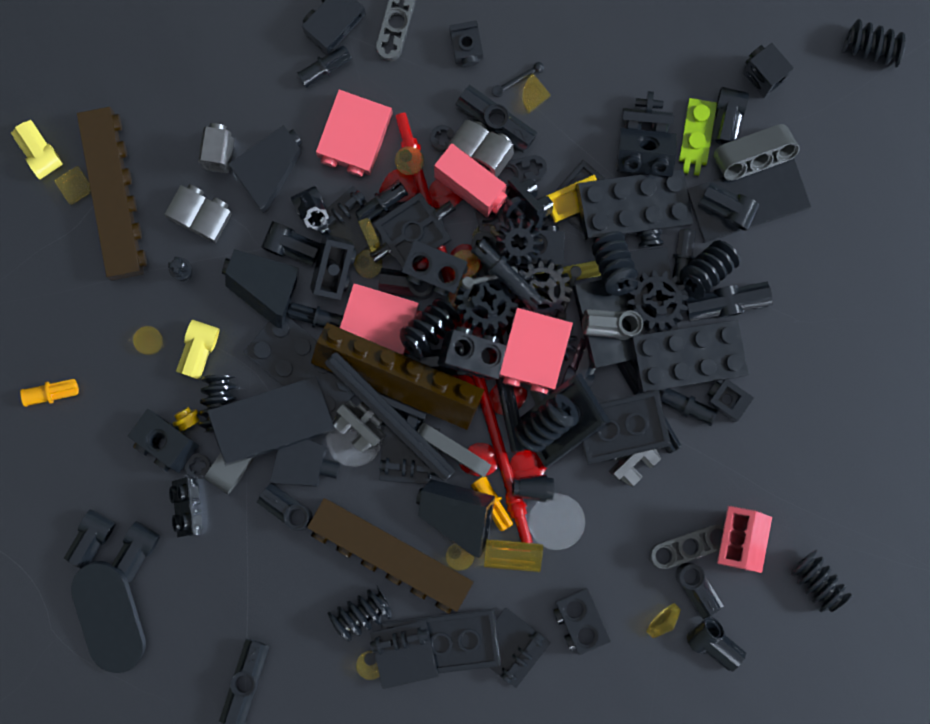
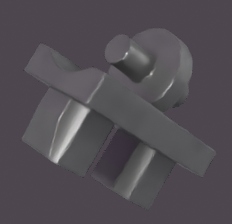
M349 400L337 410L339 414L333 422L334 427L342 434H345L351 427L356 429L360 434L352 443L360 452H364L371 446L374 447L386 437V434L378 427L383 421L363 402L356 406Z
M656 449L624 456L609 470V473L614 478L621 479L633 487L642 478V475L633 466L641 459L648 468H652L661 460V457Z

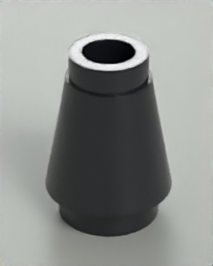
M540 475L513 479L512 496L546 503V500H553L554 478Z

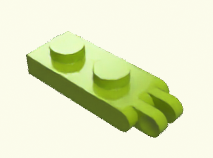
M693 98L688 100L679 154V162H684V174L689 173L690 163L695 164L693 175L696 176L700 175L701 165H707L717 106L716 102Z

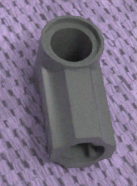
M587 309L584 311L582 318L583 334L590 336L615 337L619 340H627L640 333L643 327V320L635 311L613 312ZM623 319L630 323V332H627L622 327Z

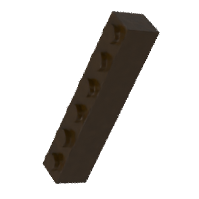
M111 107L77 113L106 277L113 281L144 275L143 267L147 266L145 251L139 249L138 239H142V232L139 222L135 223L133 212H137V205L134 195L130 196L128 185L132 184V178L129 168L124 167L123 158L127 157V151L124 141L119 139L118 131L122 130L120 116L115 114Z
M329 323L326 324L316 342L311 364L332 372L325 365V362L333 353L337 352L377 392L468 430L484 393L482 388Z
M326 498L321 502L307 527L313 531L311 537L326 544L327 540L337 544L336 551L349 558L352 554H355L362 558L361 565L374 572L377 567L387 572L386 579L399 586L403 581L412 586L411 593L424 600L428 595L437 601L434 606L450 614L451 610L456 612L459 610L474 583L469 578Z

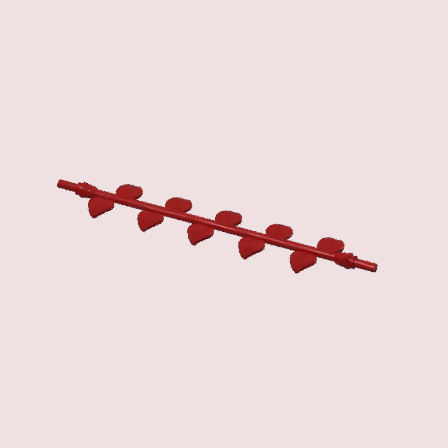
M406 113L397 114L395 117L403 140L400 151H411L412 159L406 163L411 167L412 174L403 169L391 171L383 181L379 193L399 179L409 194L396 203L406 202L414 197L417 192H421L427 203L435 209H438L449 200L454 207L457 206L463 199L437 179L432 182L428 189L421 165V145L418 144L416 138H413ZM469 244L458 245L450 253V255L468 262V271L466 274H463L462 278L474 276L482 269L480 260L471 253L472 247ZM445 245L438 249L447 253ZM425 258L413 267L415 270H426L429 267V261ZM449 266L441 269L444 283H451L455 279L454 269ZM458 288L455 294L452 292L448 294L450 303L455 310L459 306L454 304L455 298L458 295ZM453 321L455 328L463 327L470 329L471 323L462 324L461 321ZM476 327L472 335L482 338L480 328ZM501 329L502 336L504 335L506 329H505V330H502V329ZM468 375L453 376L484 389L480 405L493 447L486 443H475L467 450L492 465L486 476L492 474L499 466L506 489L507 513L509 512L511 519L514 518L522 545L532 543V537L525 517L527 514L526 507L528 506L524 498L512 496L513 479L543 475L547 467H544L537 453L531 450L516 453L509 463L495 413L503 415L497 384L489 393L483 378L473 375V378ZM513 386L519 410L526 401L527 390L521 386ZM459 464L460 468L467 474L480 476L464 465Z

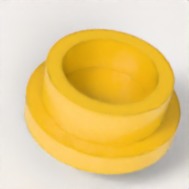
M186 407L174 415L176 420L172 424L174 427L177 426L181 432L200 420L197 416L199 412L197 409L190 410L189 407Z

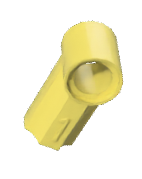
M31 120L19 124L11 132L20 149L26 155L28 165L39 180L63 165L55 150L50 144L46 143Z
M191 320L184 339L185 347L176 372L200 380L209 352H212L216 345L220 329Z

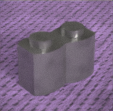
M465 120L447 144L448 147L454 144L496 177L499 176L514 155L513 144L506 135L489 132L487 127L479 121Z
M210 123L209 127L203 128L198 162L202 164L203 169L229 173L234 138L231 136V132L226 130L227 126Z
M191 184L187 188L180 185L164 215L176 224L191 230L213 243H217L232 215L231 211L227 209L229 205L215 197L212 201L203 197L204 192Z

